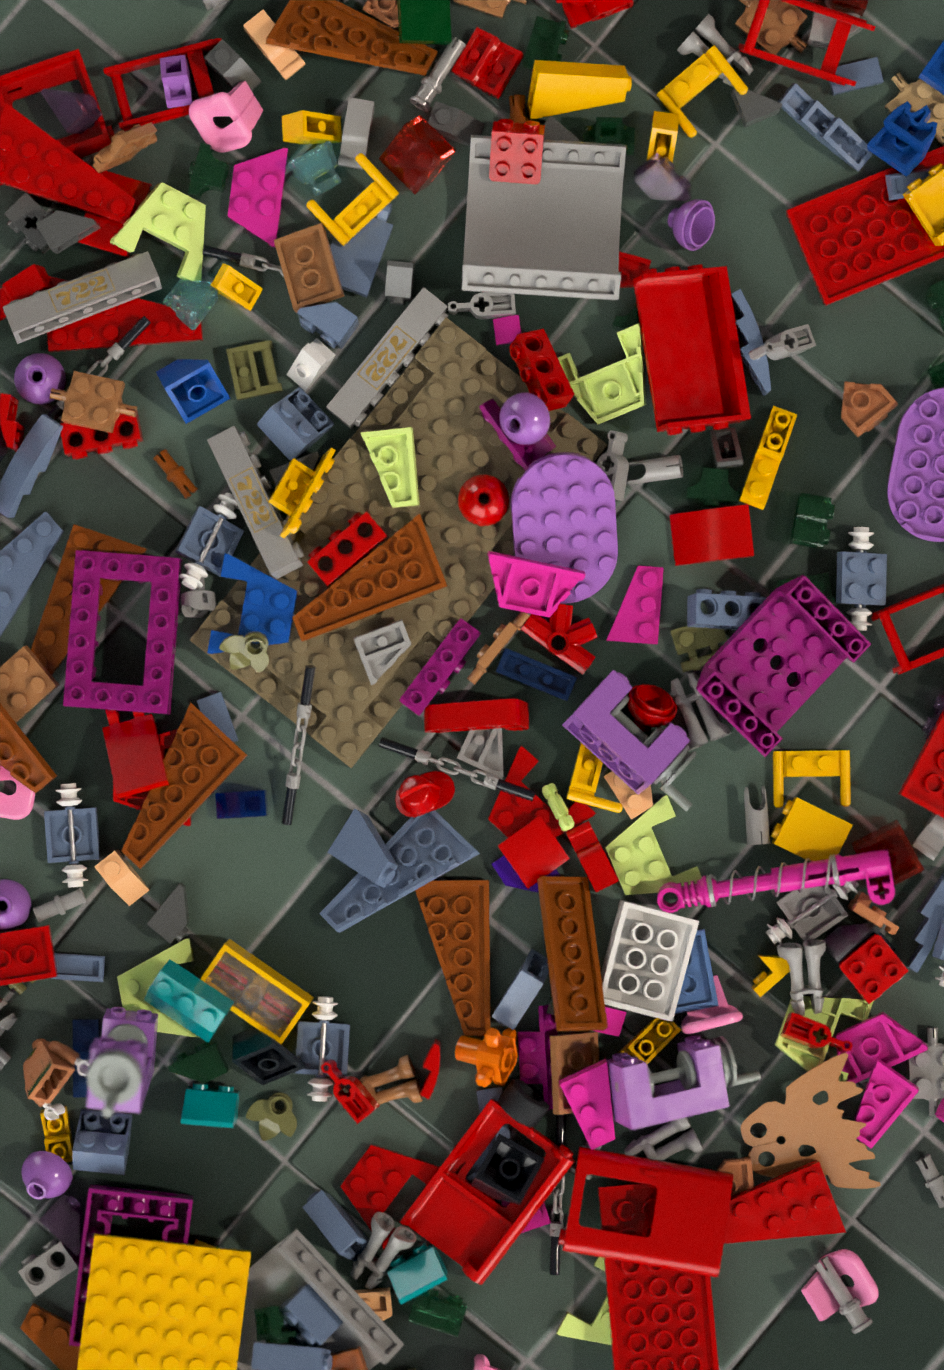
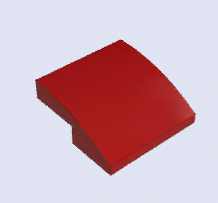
M477 27L451 72L499 100L523 59L524 54L501 42L498 37Z
M1 393L0 424L7 446L17 452L23 442L25 427L16 422L19 400L10 394Z
M540 815L498 845V848L527 889L535 885L538 878L547 876L570 859Z
M436 1038L423 1062V1067L430 1070L421 1088L420 1095L427 1099H430L439 1073L441 1046L440 1040Z

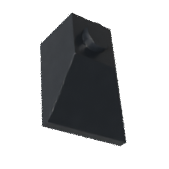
M873 923L838 926L825 939V951L838 965L874 934H879L893 952L896 949Z
M255 1027L246 1029L232 1037V1062L261 1085L268 1084L305 1068V1063L275 1039Z
M499 1134L471 1186L492 1198L520 1205L545 1159Z

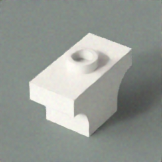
M316 338L312 343H307L301 349L287 376L306 392L329 367L336 355Z

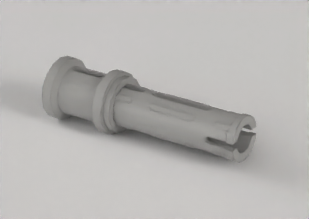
M452 37V42L447 45L429 76L422 78V85L415 96H411L409 99L415 107L424 112L430 111V104L435 96L442 92L441 84L466 46L460 39L457 42L456 37Z
M826 1256L820 1259L821 1262L817 1261L813 1266L817 1269L839 1303L840 1314L846 1316L852 1326L851 1331L853 1334L862 1331L872 1324L873 1320L865 1315L860 1307V1300L852 1297L829 1261V1258Z

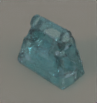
M331 141L322 143L288 163L289 170L294 174V177L304 185L309 183L315 197L342 183L339 175L334 170L338 167ZM329 173L330 178L316 184L315 179Z
M179 279L163 299V303L171 307L176 316L191 330H195L218 301V290L210 286L212 282Z

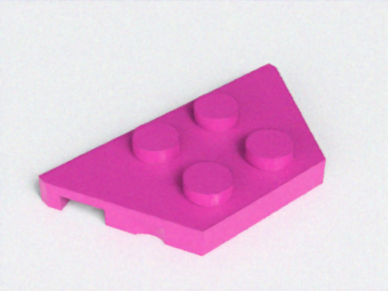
M282 148L234 165L228 218L276 248L274 240L278 237L288 148Z
M488 551L496 596L501 608L550 617L557 610L559 603L565 601L571 594L572 588L579 581H583L586 576L582 570Z
M884 1012L836 1034V1039L841 1041L848 1040L853 1044L851 1051L844 1052L848 1054L842 1071L849 1073L846 1081H852L855 1084L870 1077L877 1058L892 1067L928 1050L925 1042ZM837 1049V1056L843 1054Z

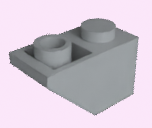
M814 12L807 39L808 46L827 49L837 19ZM845 13L860 18V15L856 13ZM852 24L847 40L862 31L863 28Z

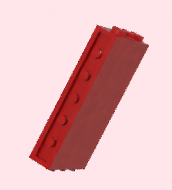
M702 264L687 267L688 270H680V267L677 266L664 269L665 272L658 273L657 269H647L641 271L642 275L633 279L657 432L667 431V435L670 436L683 433L682 429H690V433L705 431V427L713 426V430L729 428L728 424L740 423L751 419L727 266L703 268Z

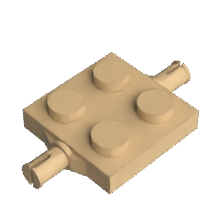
M897 73L891 80L899 88L900 92L885 107L891 113L894 109L908 101L911 105V113H914L927 105L931 111V117L927 123H937L935 137L944 146V95L921 79L908 84L901 73Z

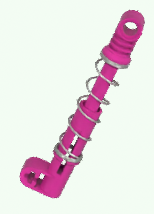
M888 849L848 856L833 854L830 855L829 859L811 861L807 858L804 863L787 865L785 862H782L780 867L771 868V873H765L764 869L758 866L755 875L741 877L740 873L734 870L729 880L717 881L716 877L710 874L702 876L700 880H697V884L691 881L690 885H688V882H684V886H682L681 883L668 882L660 887L657 903L662 911L673 913L685 908L687 904L688 908L692 907L693 903L694 906H698L699 902L708 908L716 907L719 898H723L724 902L729 905L731 896L747 894L748 898L753 901L756 892L771 890L773 895L778 897L781 892L797 890L799 893H802L806 888L822 886L823 889H826L831 884H835V887H840L849 881L866 879L870 899L876 904L884 905L893 899L895 889ZM761 869L763 874L757 875L758 870ZM734 873H737L739 878L733 879ZM889 875L887 878H882L885 889L883 894H879L877 879L869 880V878ZM668 892L676 894L678 899L673 903H669L664 900L663 896Z

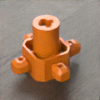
M489 1028L483 1040L464 1035L459 1038L455 1048V1058L458 1061L476 1065L477 1085L486 1087L492 1081L498 1086L506 1084L509 1079L508 1077L516 1066L518 1058L516 1030L507 1028L500 1034L499 1030Z

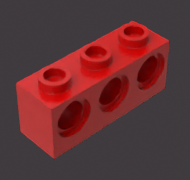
M539 329L517 334L509 347L510 355L516 362L520 371V377L525 382L530 394L540 398L548 411L566 407L575 394L545 330Z
M138 411L135 412V417L120 414L115 422L113 433H108L107 439L102 442L96 440L95 435L98 430L60 423L63 426L61 438L65 455L68 457L72 456V459L76 460L88 457L87 453L97 451L98 454L113 452V447L123 446V449L137 447L138 442L143 441ZM126 423L132 424V434L122 436L121 427ZM75 434H81L83 437V442L78 447H73L70 443L71 437Z
M367 511L363 515L360 512L355 514L348 521L349 527L343 532L341 529L335 531L328 538L330 540L329 544L324 548L319 545L308 555L311 559L307 563L328 587L387 538L385 532ZM362 524H369L373 527L372 534L367 538L361 537L358 534V529ZM345 540L353 544V550L346 555L341 554L338 549L339 544ZM324 557H329L333 560V567L329 571H322L319 568V561Z

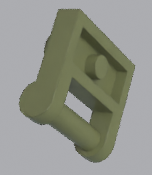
M272 340L226 349L238 401L283 391L281 383H278L271 351L273 349ZM255 352L262 353L268 385L261 386L254 357Z

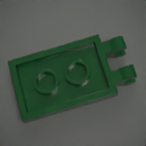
M397 0L399 43L450 44L452 42L450 0Z

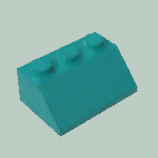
M170 959L159 971L144 998L145 1002L208 1043L234 1004V1001Z

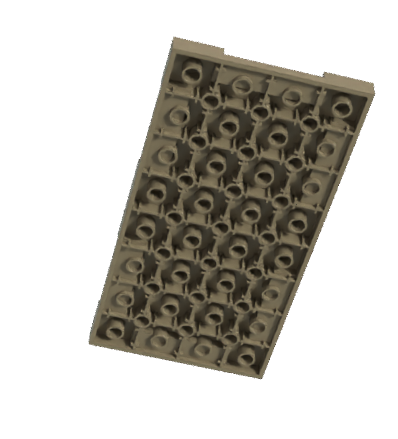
M446 317L352 438H349L334 457L335 461L331 469L327 473H323L321 477L324 480L322 486L317 493L313 492L310 497L313 500L312 505L305 514L302 512L299 518L302 521L300 527L295 534L290 535L293 543L298 542L304 553V556L301 557L304 565L278 579L270 574L261 553L250 565L298 591L294 615H296L329 588L307 563L311 559L308 555L319 545L324 548L329 544L330 540L328 538L335 531L341 529L343 532L349 527L348 521L355 514L360 512L363 515L367 511L387 535L385 540L365 556L367 557L420 513L447 587L301 642L293 621L289 643L269 645L266 650L269 656V663L259 673L251 665L231 670L229 662L230 653L228 652L207 653L211 630L238 634L247 582L238 580L190 639L192 643L295 724L297 722L296 712L301 699L306 665L315 666L316 670L310 703L312 704L310 718H308L306 733L350 768L354 767L403 705L400 702V698L458 620L463 619L468 623L495 589L488 551L514 556L511 496L516 481L524 474L525 470L516 463L507 445L500 441L494 427L484 419L479 406L490 399H494L501 409L506 400L518 393H530L525 382L522 381L520 376L490 354L485 347ZM563 410L549 411L550 426L547 434L557 447L547 455L570 452L583 455L595 462L608 444ZM412 427L420 506L393 508L361 432ZM480 474L492 475L501 480L506 486L510 497L509 508L505 516L499 522L490 526H477L470 523L463 517L458 506V494L462 485L471 477ZM481 494L479 496L480 503L486 504L489 501L488 495ZM362 524L358 529V534L364 538L369 537L373 532V527L369 524ZM347 540L342 541L338 547L339 552L345 555L349 554L353 550V544ZM324 557L319 561V568L322 571H329L333 567V560L329 557ZM402 619L411 645L382 674L378 681L371 685L353 637ZM301 718V725H304V718Z

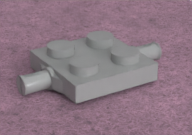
M927 1027L926 1044L928 1050L907 1059V1079L919 1088V1092L913 1099L929 1101V1116H936L935 1113L939 1106V1100L944 1098V1045L938 1043V1027Z

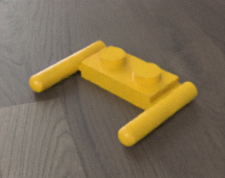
M715 45L656 94L670 113L679 114V125L690 138L697 134V130L680 108L685 106L722 73H724L740 95H744L748 91V87Z
M363 153L357 154L355 160L374 182L338 214L334 220L328 216L315 200L311 199L306 204V207L342 246H345L400 194Z
M580 742L566 799L620 813L623 809L621 803L594 796L603 762Z
M850 750L773 751L774 806L781 808L784 805L783 777L840 776V804L843 807L850 806Z

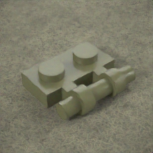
M684 626L670 631L677 656L687 653L689 657L688 661L680 663L683 673L693 670V672L701 670V667L719 649L718 643L727 641L724 629ZM707 646L710 647V654L697 657L695 650Z

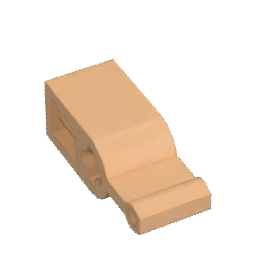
M262 10L243 25L244 30L281 76L287 80L306 64L294 49L266 44L267 36L275 23Z

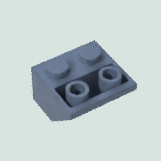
M337 302L304 307L297 311L300 319L299 323H301L300 326L311 334H314L315 331L319 333L322 341L333 349L336 346L342 349L359 326L358 317Z
M299 387L271 406L256 425L291 461L293 458L296 459L306 452L334 426V423L309 395Z
M81 1109L72 1150L73 1170L125 1175L129 1155L132 1115L113 1113L111 1117H105L102 1111Z
M309 1284L299 1288L273 1312L277 1317V1323L283 1329H288L294 1335L293 1339L296 1344L302 1347L315 1348L322 1345L343 1323Z

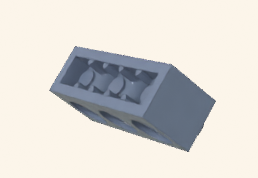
M698 589L695 594L687 596V627L737 630L751 615L749 612L750 605L756 610L767 597H760L758 592H747L745 596H738L736 591H721V594H712L710 589ZM701 602L706 604L707 614L701 611ZM726 604L732 609L731 616L725 612Z

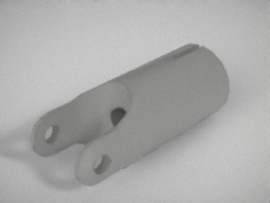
M674 455L628 462L629 466H645L646 473L642 478L627 481L626 484L682 478L683 468L680 467H683L681 456Z
M764 785L761 787V804L756 810L750 804L748 787L744 788L747 845L770 844L767 796Z

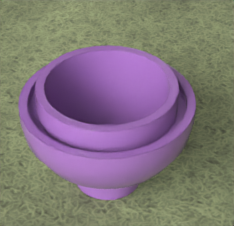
M693 199L684 203L679 209L674 208L670 212L668 226L672 228L673 235L680 246L687 250L695 251L700 249L710 239L715 226V215L713 207L708 201Z
M35 353L25 357L18 364L14 374V383L23 399L32 404L43 405L56 400L50 399L52 388L64 390L66 374L63 366L56 358L45 353ZM36 372L42 374V379L38 382L33 380V375Z
M515 394L506 400L500 410L499 420L504 434L517 444L528 445L536 443L549 430V411L544 402L533 394ZM515 419L519 420L521 427L516 425Z
M10 879L0 880V901L7 903V909L5 911L0 910V931H10L20 927L28 919L31 912V898L26 888L17 881Z
M36 1151L29 1154L21 1169L23 1183L27 1188L28 1194L34 1199L58 1197L72 1183L70 1167L61 1157L54 1153Z

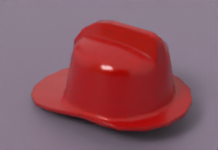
M439 771L410 776L402 782L396 792V807L400 813L407 817L422 816L442 808L454 796V782L449 775Z

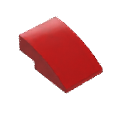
M109 171L101 172L103 176L137 201L134 214L138 206L150 193L152 184ZM86 212L84 217L94 219L101 228L78 241V243L129 258L130 252L110 243L112 237L121 230L123 224Z
M749 504L669 515L675 566L754 556Z

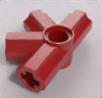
M565 604L558 605L557 610L549 617V622L539 615L530 614V617L520 628L521 631L545 647L549 653L557 656L583 675L592 664L595 656L580 645L598 638L590 618L588 617L571 625L573 606ZM554 636H560L564 640V647L561 650H555L552 647L551 640Z

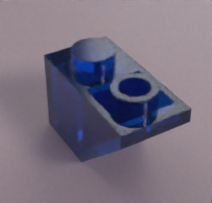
M267 790L215 793L217 819L269 815Z

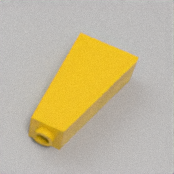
M535 60L527 100L530 119L625 102L626 93L631 90L632 78L628 76L626 67L622 65Z

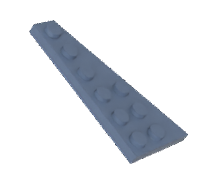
M46 511L0 551V638L9 626L26 597L29 588L36 580L39 571L64 532Z
M436 810L422 816L411 817L385 844L398 865L393 880L383 888L357 873L319 914L340 933L480 853Z

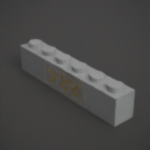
M147 251L136 253L130 256L129 259L118 263H110L105 268L95 272H86L74 280L60 282L57 286L48 290H39L27 298L13 300L8 305L3 306V310L16 342L19 344L160 290L162 286Z
M423 287L326 406L327 410L350 429L354 425L359 427L367 417L366 410L370 405L375 407L384 396L381 393L387 385L391 387L400 376L397 372L403 365L405 367L410 365L415 357L414 351L419 345L423 347L431 337V330L435 326H439L446 317L448 318L449 315L446 314L448 306Z
M232 426L207 439L270 574L278 579L302 567L304 563L301 557L304 556V553L298 542L293 543L290 536L293 533H289L285 538L280 536L287 520L283 521L279 513L281 510L268 502L271 498L269 490L272 489V486L266 475L262 476L258 469L261 467V463L255 453L251 454L248 448L251 442L245 431L240 432L235 426Z

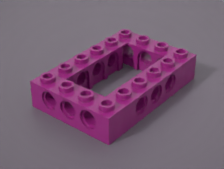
M76 550L63 706L157 714L171 713L181 578L179 575L182 574V559ZM100 578L113 581L152 582L143 686L92 682L97 668L94 667L95 648L98 647L99 643L96 641L97 624L101 619V616L98 615L100 595L103 594Z
M90 1184L69 1346L80 1347L94 1235H110L113 1215L122 1216V1219L137 1217L146 1218L149 1222H153L154 1219L164 1220L162 1241L188 1244L194 1195Z

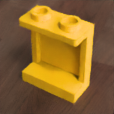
M939 163L928 171L930 174L923 180L920 178L914 180L907 186L909 190L902 194L935 246L944 245V165Z
M794 797L792 801L788 800L782 811L785 817L781 824L776 823L771 833V837L774 838L772 843L804 859L809 858L811 861L829 859L830 855L839 854L853 825L804 800Z

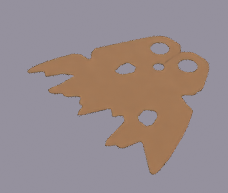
M847 1053L828 1059L786 1087L785 1104L777 1101L766 1102L743 1121L741 1133L744 1142L753 1147L748 1157H751L752 1170L754 1172L776 1178L817 1160L821 1165L824 1176L828 1175L831 1184L836 1187L868 1189L881 1186L880 1182L868 1178L869 1172L857 1170L849 1165L850 1162L875 1159V1155L867 1150L865 1144L856 1140L860 1136V1129L864 1128L867 1124L842 1119L844 1110L837 1108L838 1104L843 1100L858 1095L863 1091L862 1088L856 1087V1084L852 1081L838 1080L847 1060ZM820 1091H826L828 1093V1101L826 1103L817 1105L812 1101L815 1094ZM755 1123H762L767 1128L766 1134L761 1138L754 1137L750 1132L751 1126ZM779 1136L785 1137L786 1141L784 1144L777 1143L776 1140ZM801 1145H810L815 1148L816 1153L810 1156H801L798 1149ZM771 1152L775 1157L774 1163L771 1166H762L758 1161L761 1153Z

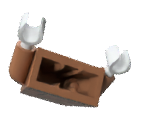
M40 1038L32 1043L33 1051L23 1064L25 1091L28 1099H33L40 1108L42 1106L45 1108L44 1115L47 1120H56L60 1118V1114L65 1113V1108L61 1103L52 1105V1100L75 1071L74 1065H77V1071L80 1075H88L89 1070L87 1066L90 1067V1059L82 1060L80 1054L61 1042H49Z

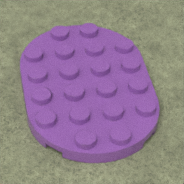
M944 387L924 393L914 400L903 414L897 431L887 482L889 507L898 523L910 534L933 542H944Z
M570 452L553 453L541 457L530 464V467L518 478L513 488L511 518L514 556L584 571L586 576L583 581H579L570 591L571 594L565 601L561 602L562 604L574 603L597 593L608 582L615 569L618 557L615 495L612 484L605 472L589 458Z

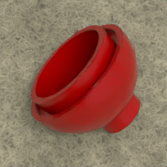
M480 474L471 477L462 485L458 494V506L461 514L467 521L477 526H490L499 522L509 508L510 497L506 486L501 480L492 475ZM481 494L488 495L489 501L486 504L479 502Z
M650 684L637 685L628 693L629 701L627 706L633 717L632 722L644 732L670 723L677 713V705L672 696L660 687Z

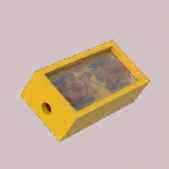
M228 939L201 977L202 981L234 1001L230 1009L232 1012L280 1044L284 1042L314 998L231 939Z

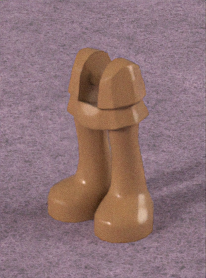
M409 1055L399 1058L398 1065L392 1069L372 1076L365 1075L359 1079L379 1105L406 1097L413 1103L423 1101L417 1078L379 1092L375 1091V1088L381 1085L416 1076ZM349 1084L345 1087L346 1093L351 1089Z

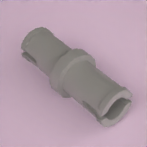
M80 887L61 897L59 895L54 896V900L33 907V911L37 921L40 923L57 914L64 915L67 910L83 903L85 904L87 900Z
M928 1154L924 1156L925 1158L921 1157L915 1162L926 1180L924 1183L926 1188H930L938 1207L943 1208L944 1176L939 1174L931 1155Z

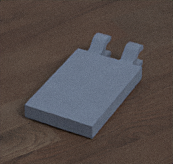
M389 203L377 215V218L371 220L345 246H342L335 237L333 238L330 248L343 290L367 298L393 229V224L387 223L392 210V204Z

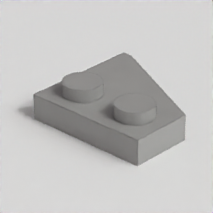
M402 619L353 637L371 685L375 684L382 674L411 645Z
M502 728L470 730L457 759L487 773L499 776L502 779Z

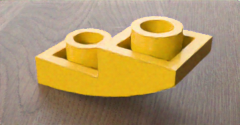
M64 1106L65 1113L60 1114V1118L56 1120H47L44 1110H41L40 1116L45 1135L44 1144L46 1151L58 1155L65 1162L73 1161V1140L67 1106Z

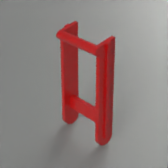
M759 0L745 44L739 43L738 48H740V52L843 86L845 84L856 86L857 81L836 75L835 73L852 24L871 31H875L876 26L866 23L867 20L806 0H780L837 19L822 66L818 69L754 48L770 0Z
M222 38L209 39L104 68V74L111 77L123 122L118 123L119 128L127 132L137 124L143 126L152 122L154 125L189 115L190 106H180L133 119L121 78L122 74L159 65L160 58L185 55L189 60L199 99L213 95L214 91L203 52L211 51Z
M944 584L872 613V621L881 620L900 665L892 669L894 673L900 675L944 656V648H941L909 662L890 617L892 613L943 593Z

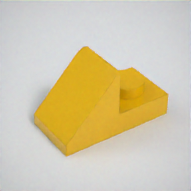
M224 263L210 285L217 290L218 294L249 311L252 310L263 288Z
M757 955L770 970L768 973L765 971L761 972L753 980L755 984L751 988L759 997L764 995L790 972L787 960L780 956Z

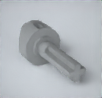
M203 577L200 579L203 584L202 588L196 587L195 590L190 589V591L180 595L181 609L185 617L202 618L210 610L214 611L216 608L215 593L205 590V580Z

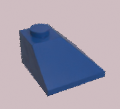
M177 359L156 371L164 389L186 424L231 399L208 360Z

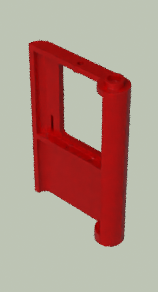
M79 49L0 76V118L6 103L13 107V103L16 100L73 80H78L94 120V126L57 141L81 158L99 152L106 146H109L112 143L111 138L115 135L112 126H106Z
M491 1099L409 1208L400 1223L410 1227L460 1264L462 1271L475 1283L482 1285L575 1162L572 1158L573 1152L564 1145L559 1147L535 1128L517 1122L503 1110L498 1101ZM504 1124L512 1125L546 1152L545 1160L520 1205L510 1202L507 1206H502L487 1194L471 1186L472 1183L466 1179L467 1173Z
M579 1147L566 1229L560 1230L558 1245H563L562 1250L567 1252L718 1277L729 1212L733 1173ZM596 1175L655 1186L657 1188L650 1236L640 1237L581 1226L579 1224V1216L586 1176Z

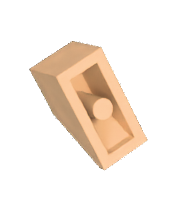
M119 850L113 851L94 866L107 884L129 906L150 890Z

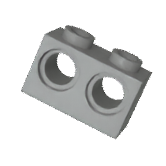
M55 1238L42 1247L44 1252L36 1257L33 1253L21 1262L23 1266L18 1273L35 1297L79 1267L80 1260L65 1238L59 1241ZM53 1253H63L65 1262L61 1264L55 1262ZM32 1267H40L44 1272V1277H34Z

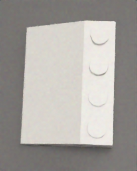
M620 899L601 970L605 1005L673 1022L699 921Z

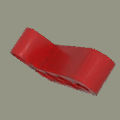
M520 699L427 705L424 709V732L426 733L499 728L511 731L529 729L528 703Z

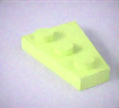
M413 428L361 432L391 506L393 508L420 506Z

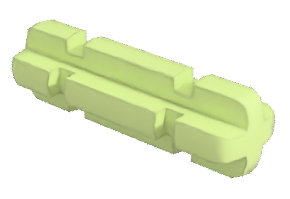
M554 783L545 785L542 788V793L545 799H548L547 803L556 820L559 821L558 824L561 830L567 831L572 829L575 822L572 816L568 814L569 810L561 795L558 794L557 787Z

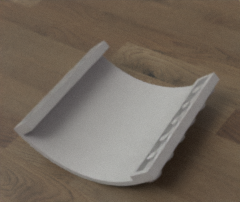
M471 135L462 290L619 300L621 272H619V241L626 145L544 139L540 183L522 184L491 181L489 179L491 136Z
M297 1229L276 1244L249 1268L237 1370H252L254 1343L298 1346L293 1339L294 1335L277 1323V1317L273 1312L306 1284H309L343 1321L322 1345L315 1348L330 1350V1354L360 1346L367 1368L371 1370L379 1362L383 1364L388 1363L404 1345Z

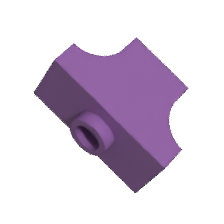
M179 55L160 58L161 77L167 108L190 105L193 100L189 64L186 56Z

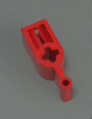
M595 0L583 7L571 3H562V8L570 28L573 29L587 22L597 21L633 7L634 1Z
M33 264L2 285L0 289V321L6 317L3 306L8 305L13 300H21L32 296L39 290H48L54 287L43 266Z
M589 821L565 832L596 893L619 881Z
M794 1012L788 1014L780 1035L814 1049L830 1045L837 1048L839 1052L844 1053L851 1051L853 1046L848 1040L841 1041L833 1038L828 1026ZM820 1031V1036L823 1037V1040L816 1042V1037L813 1033Z
M330 1059L321 1065V1070L327 1073L335 1082L333 1093L336 1099L357 1124L380 1106L359 1079L351 1075L344 1076L337 1068L336 1061ZM349 1084L351 1089L348 1093H345L343 1089L346 1087L345 1085Z

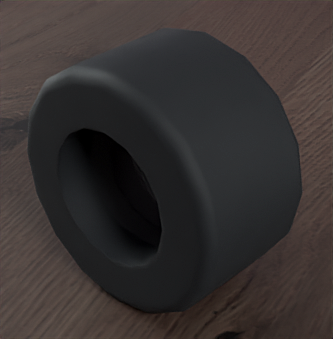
M513 1079L498 1099L500 1106L510 1117L528 1127H535L549 1109V1105L544 1101V1096L533 1086L519 1079Z

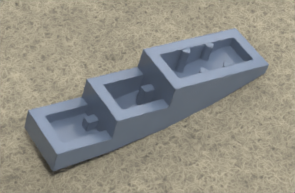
M792 83L777 101L782 103L781 108L798 124L854 170L859 171L873 155L868 150L867 144L839 117H834L818 100H813L796 83Z
M739 289L732 293L731 296L733 307L741 318L736 321L737 333L745 345L740 349L741 358L760 392L765 396L771 391L767 356L764 355L756 360H752L749 356L751 350L764 343L754 314L744 294Z
M42 414L26 435L0 481V513L7 518L15 517L23 495H30L38 473L46 471L63 426L46 414Z
M944 872L917 910L925 918L911 937L919 945L905 964V966L918 973L931 951L942 925L944 916Z

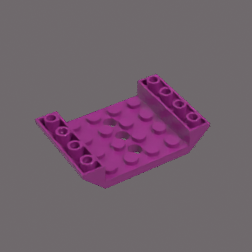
M801 575L776 588L704 664L695 689L762 756L766 757L783 739L777 731L845 659L854 663L871 643L805 575ZM763 638V648L755 651L753 648L755 640ZM780 655L781 662L779 666L771 668L770 660L772 657ZM796 672L798 676L796 682L789 685L787 683L788 675Z

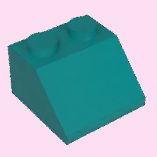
M193 1083V1086H188L185 1092L181 1124L233 1128L238 1118L240 1091L234 1090V1086L219 1085L218 1089L208 1088L206 1083Z
M423 1243L412 1250L414 1254L406 1258L401 1255L391 1261V1266L388 1267L387 1273L400 1304L447 1280L448 1270L433 1244L427 1246L426 1243Z

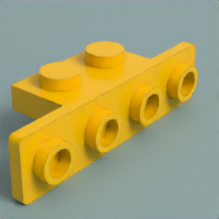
M330 448L322 456L315 471L294 458L287 466L268 501L290 516L280 533L282 538H285L289 533L295 534L300 527L302 521L299 518L302 512L305 514L313 503V500L310 499L312 493L318 492L324 482L321 479L323 473H327L334 464L335 460L332 459V456L336 451L335 449Z

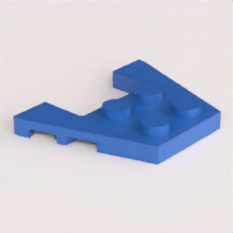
M225 554L221 577L247 582L238 635L245 636L250 632L256 631L263 633L267 637L268 646L289 643L298 591L239 559ZM211 630L207 653L216 654L224 652L219 648L221 642L234 634Z

